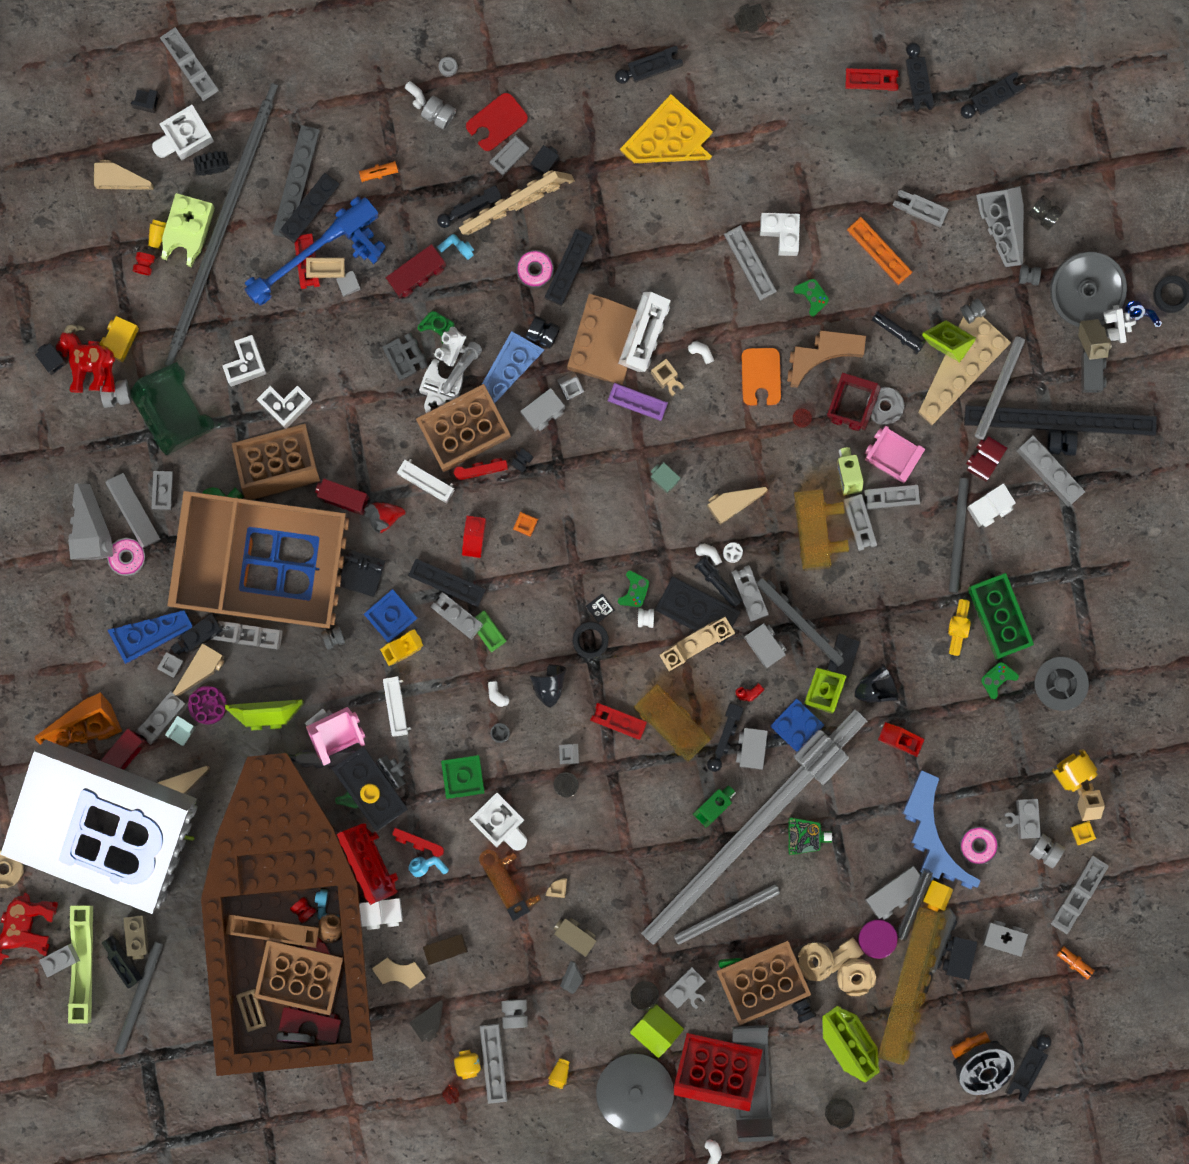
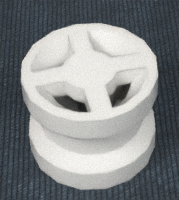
M737 543L727 544L723 551L725 560L730 563L738 562L743 554L741 546Z
M639 608L638 627L648 626L653 628L654 609L647 611Z

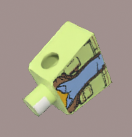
M849 447L839 450L840 458L837 461V469L843 496L860 493L863 488V478L857 455H851Z

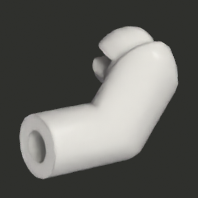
M409 81L405 85V89L416 98L413 101L414 107L421 109L426 104L423 92L414 83Z
M694 341L688 346L689 352L691 354H701L706 364L714 361L707 345Z
M705 543L696 547V554L698 556H709L714 566L722 563L715 547Z
M497 681L488 682L489 699L497 706H507L509 704V697L503 696L498 692Z
M709 1139L705 1142V1148L708 1149L711 1155L707 1164H718L722 1155L721 1149L715 1140Z

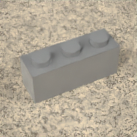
M912 866L867 897L865 901L878 919L883 917L885 920L893 914L892 910L897 906L902 908L909 903L908 898L913 895V891H915L914 889H916L915 887L919 883L917 881H920L918 880L920 875Z

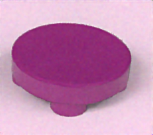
M203 686L196 689L190 695L188 709L193 719L197 722L210 725L217 723L224 717L227 711L225 709L227 700L219 689L212 686Z
M872 920L861 928L858 941L860 948L866 955L881 959L889 956L895 950L898 937L896 930L890 923L884 920Z

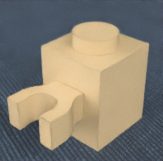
M667 359L651 370L652 376L662 389L668 386L672 397L675 395V392L672 390L673 386H678L680 390L684 388L680 382L675 380L678 377V373Z
M1092 783L1088 785V791L1084 790L1083 786L1077 790L1080 795L1077 806L1082 821L1101 819L1105 805L1100 790L1093 791Z

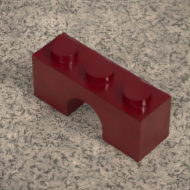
M289 1006L283 1009L279 1030L289 1033H300L302 1024L306 1021H311L318 1028L317 1039L337 1043L342 1019H338L339 1015L331 1013V1015L324 1016L318 1012L309 1010L307 1012L300 1010V1008Z

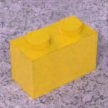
M116 316L114 320L110 321L107 328L109 332L106 337L102 338L100 345L109 347L113 351L115 359L124 362L139 328L137 325Z

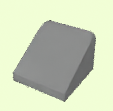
M354 271L346 273L345 278L336 279L343 297L361 290Z
M575 372L557 380L567 400L584 392Z

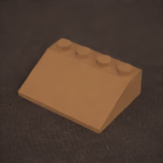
M589 294L567 369L623 385L628 367L618 363L637 310L609 299Z
M484 384L416 418L443 472L511 438Z
M306 424L232 443L241 489L246 500H253L320 482Z
M267 940L254 998L331 1015L337 995L343 957Z
M788 941L716 971L739 1026L811 996Z

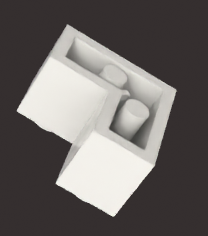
M761 213L760 236L779 237L778 255H798L800 214Z
M253 335L234 341L240 359L222 365L229 385L232 387L266 375L267 372Z
M271 386L257 398V401L285 429L313 403L298 386L284 399Z
M1002 484L969 505L967 509L978 527L984 525L986 528L995 522L993 518L998 515L1002 518L1014 510L1012 506L1016 502L1006 486Z
M400 898L382 900L372 905L369 902L359 903L362 927L367 926V930L379 929L380 924H387L388 927L399 926V922L403 921Z

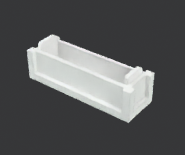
M412 459L409 461L404 460L397 471L399 476L445 503L449 502L455 492L454 488H452V483L449 486L413 465Z
M399 677L383 679L393 737L408 735V730H411V727L407 728L400 687V683H403V680H399Z

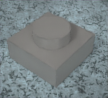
M166 652L157 669L175 678L184 661Z
M578 744L559 745L560 764L579 763Z

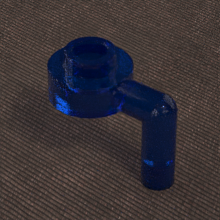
M1132 301L1125 307V313H1130V318H1135L1136 321L1146 316L1150 317L1155 327H1160L1162 324L1156 312L1151 309H1145L1139 301Z

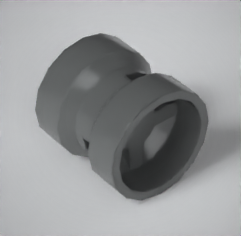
M1021 265L1019 283H1031L1038 286L1041 267L1029 268L1028 265Z
M978 298L973 300L970 306L965 304L960 307L962 315L968 324L974 322L975 317L981 318L986 315L985 308Z
M339 626L333 627L331 631L321 632L327 650L332 649L334 645L346 643Z
M498 723L492 727L490 734L495 742L504 743L510 737V730L505 724Z

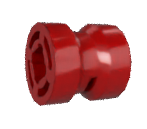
M136 252L135 258L138 264L133 265L132 271L150 276L152 269L149 266L154 263L155 256Z
M305 897L301 898L290 908L293 914H297L298 920L302 924L317 912L308 905V900Z

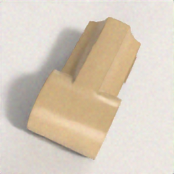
M854 937L841 944L839 949L832 953L834 959L832 973L839 970L847 961L857 959L864 954Z

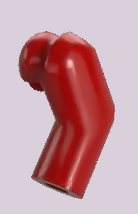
M758 683L751 690L739 687L736 689L735 694L739 700L751 702L764 691V688Z

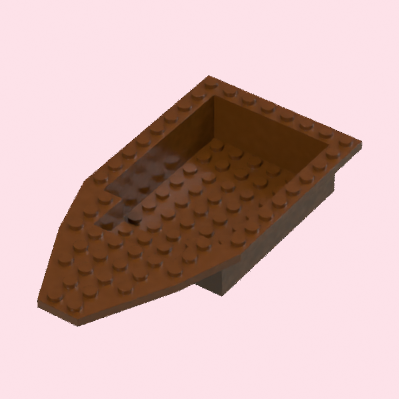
M287 753L249 756L246 759L215 838L201 897L216 1076L373 1061L358 883L333 826ZM321 888L329 889L326 913L340 915L342 929L341 937L335 943L322 941V943L328 946L332 955L343 957L339 985L332 1014L339 1015L338 1019H342L337 1043L317 1039L318 1028L311 1021H306L302 1024L300 1034L314 1036V1045L277 1042V1033L283 1032L284 1035L289 1033L279 1030L283 1009L289 1006L259 999L267 1026L248 1032L236 995L256 989L267 940L226 934L228 915L317 928L320 920L317 918L318 903H315L316 892H320ZM305 897L308 900V905L317 912L302 924L298 920L297 914H293L290 908L301 898ZM283 943V944H287V945H291V946H296V947L303 948L302 945H295V944ZM250 994L249 996L251 999V1003L259 1025L261 1024V1021L255 1006L252 994ZM244 996L242 997V1000L247 1012L251 1027H253L254 1023L248 1008L246 998Z

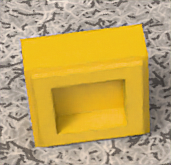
M1090 821L1070 827L1077 846L1096 839Z

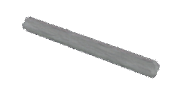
M1015 337L976 430L975 437L983 440L986 436L1025 340L1021 337Z
M773 885L676 934L674 938L677 944H682L778 895L780 891L777 885Z

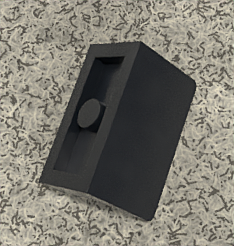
M839 633L834 647L836 646L843 653L842 658L844 662L838 667L830 659L827 671L842 674L848 678L857 653L859 641Z

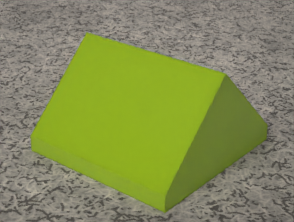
M947 320L923 332L922 335L930 346L959 363L976 340V337Z
M816 668L804 704L833 714L846 676Z
M655 1003L630 1033L659 1058L674 1043L684 1028Z

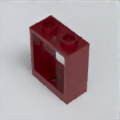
M842 372L827 413L831 423L842 426L843 423L849 425V428L855 431H860V429L866 430L881 389L879 384ZM847 385L871 392L861 422L837 415Z
M323 479L322 483H318L315 491L320 501L361 516L364 515L365 506L370 499L366 493Z
M127 729L101 761L125 770L145 747L147 742L134 730Z

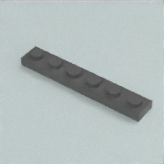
M301 125L272 233L275 236L286 238L279 231L302 202L320 134L319 129Z
M761 578L757 582L758 587L838 667L844 662L842 658L843 653L836 646L832 648L828 644L830 640L823 633L819 635L815 631L816 626L810 620L805 621L801 617L803 613L796 606L792 608L788 604L790 600L783 593L779 595L775 591L776 586L770 580L766 582Z

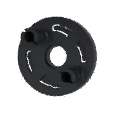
M998 1041L976 1046L963 1057H958L953 1061L958 1082L963 1090L973 1095H985L1000 1089L1008 1082L1014 1071V1060L1011 1054Z

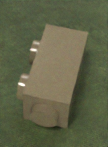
M1099 319L1080 321L1078 337L1089 360L1108 358V353L1112 346L1111 340L1107 338L1105 327L1101 325Z
M146 916L123 918L127 957L132 956L133 960L144 959V955L149 954Z
M565 918L564 921L559 920L553 928L556 930L554 935L586 957L597 942L594 939L596 935L588 929L585 931L579 928L580 924L572 918L569 920Z

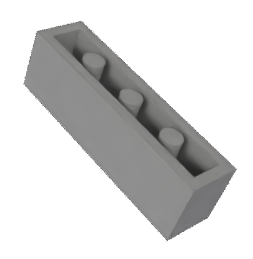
M1034 436L1017 450L1019 455L1068 507L1085 493L1083 488Z

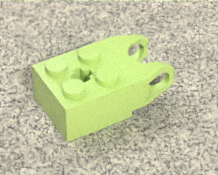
M175 194L162 237V259L167 260L175 248L184 247L187 249L186 265L189 267L193 266L206 240L215 209L212 203ZM192 215L194 219H190L189 222H187L186 218Z

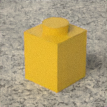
M932 880L923 902L927 903V908L938 912L939 909L945 911L953 889Z

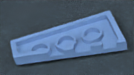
M512 331L482 383L485 385L494 404L545 351L543 348Z

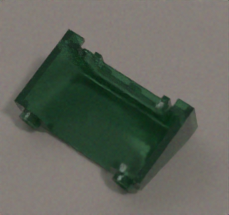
M177 362L138 379L130 391L133 402L165 455L176 452L215 428L212 418L206 414L200 415L182 384L186 376L185 371Z

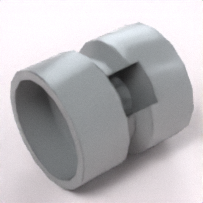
M433 95L426 103L421 117L429 122L434 120V124L437 127L445 130L452 121L456 109L449 104L443 105V100Z
M127 379L115 382V392H102L103 386H100V395L104 408L115 407L116 403L120 405L131 404V394Z
M1042 833L1040 835L1041 838L1035 841L1029 854L1038 860L1043 859V863L1053 869L1063 855L1065 847L1057 842L1052 843V839Z
M526 999L501 1001L502 1012L505 1013V1016L502 1017L504 1029L528 1027V1017L524 1014L527 1011Z

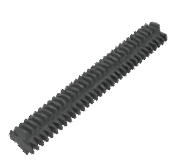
M923 868L918 879L920 881H917L919 883H917L918 885H916L917 887H915L916 889H914L915 891H913L914 893L910 899L911 902L908 904L910 906H907L909 908H907L908 910L904 914L905 916L901 922L902 925L898 929L900 931L897 933V937L901 940L906 941L909 936L912 924L922 903L921 901L933 875L929 869Z

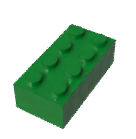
M1006 573L968 588L995 660L1034 645Z

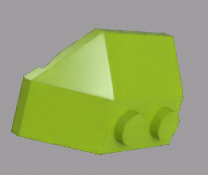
M304 700L225 705V709L248 728L251 727V731L263 730L262 726H270V729H282V725H287L304 705Z
M836 1006L822 1016L823 1039L842 1069L863 1082H867L880 1072L878 1067V1048L857 1015Z

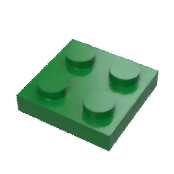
M479 755L441 761L446 799L485 794Z

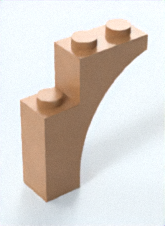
M820 330L819 336H815L814 347H818L817 349L795 347L794 352H790L789 363H793L792 370H788L787 381L791 382L790 387L798 388L804 376L815 366L826 360L846 356L863 358L866 336Z
M228 915L226 934L316 947L319 928Z

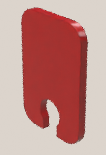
M503 93L468 120L466 129L471 136L476 134L477 130L481 127L489 130V136L478 142V145L488 152L527 123L528 116L511 94Z

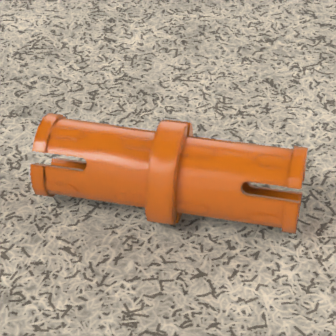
M395 161L380 166L376 164L373 168L359 171L362 182L375 178L382 179L383 176L398 173Z
M1065 946L1060 950L1066 956L1058 951L1056 956L1069 964V968L1078 971L1085 979L1088 980L1091 977L1085 970L1091 974L1094 973L1095 970L1084 963L1079 955L1075 956Z
M986 1031L971 1038H965V1041L951 1046L950 1049L956 1059L976 1046L990 1043V1039Z

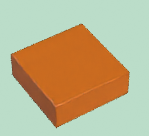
M520 512L513 530L531 537L538 519Z

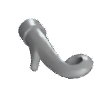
M470 342L467 345L464 354L444 384V394L450 393L461 374L474 359L478 358L482 352L479 344Z

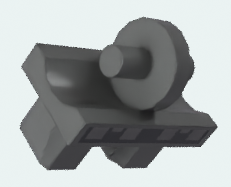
M387 755L376 761L377 766L385 774L393 789L396 790L406 784L402 778L405 775L402 767L405 765L404 762L398 764L395 758L390 761Z

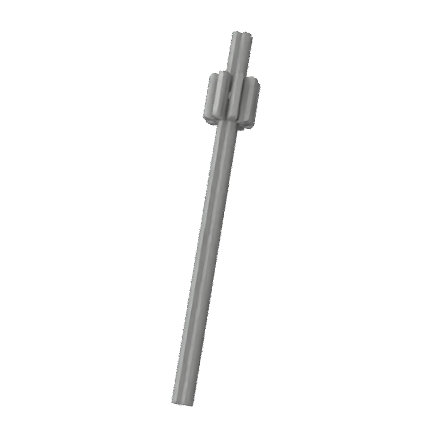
M854 710L829 737L822 730H817L794 754L795 760L801 766L641 934L654 945L813 778L824 785L849 759L848 755L842 750V747L864 726L867 720L858 711Z

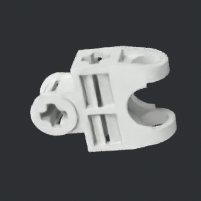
M433 359L425 372L419 389L421 394L427 395L424 404L426 413L432 411L430 406H434V403L437 404V407H440L459 397L464 372L455 382L450 393L444 394L443 387L447 379L442 378L438 374L439 360Z

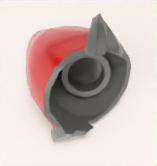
M377 502L365 506V516H369L371 526L378 534L385 532L398 518L405 515V510L402 507L390 503Z

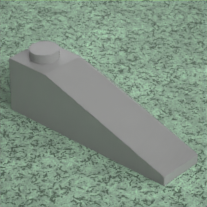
M1020 186L977 194L980 215L989 226V234L993 235L997 243L996 248L1005 267L1022 265L1024 204Z
M75 484L72 503L75 511L74 517H71L70 521L73 529L68 539L70 559L98 560L113 557L111 536L91 485Z

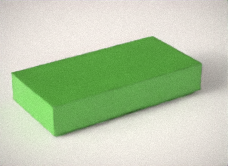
M482 611L475 617L483 624V627L477 634L491 653L507 642L485 611Z

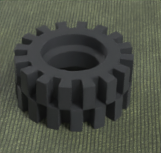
M225 151L208 152V154H201L193 158L196 175L198 176L217 174L230 168Z

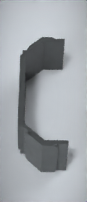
M768 1025L732 1026V1043L763 1049L750 1112L736 1109L738 1142L774 1140L771 1117Z

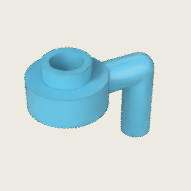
M455 234L450 235L437 246V249L442 253L451 244H454L467 260L474 256L472 253L474 249L469 242L464 243Z
M436 856L426 860L423 857H417L409 864V871L415 877L423 876L432 865H435L442 874H446L449 869Z
M321 888L320 892H316L315 903H318L317 918L319 920L324 915H328L326 907L329 889Z

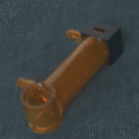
M485 850L479 857L480 864L512 920L515 921L529 913V908L540 901L541 898L539 895H536L524 901L505 868V865L517 858L515 853L500 859L495 851ZM486 854L494 856L495 861L493 864L487 865L484 862Z

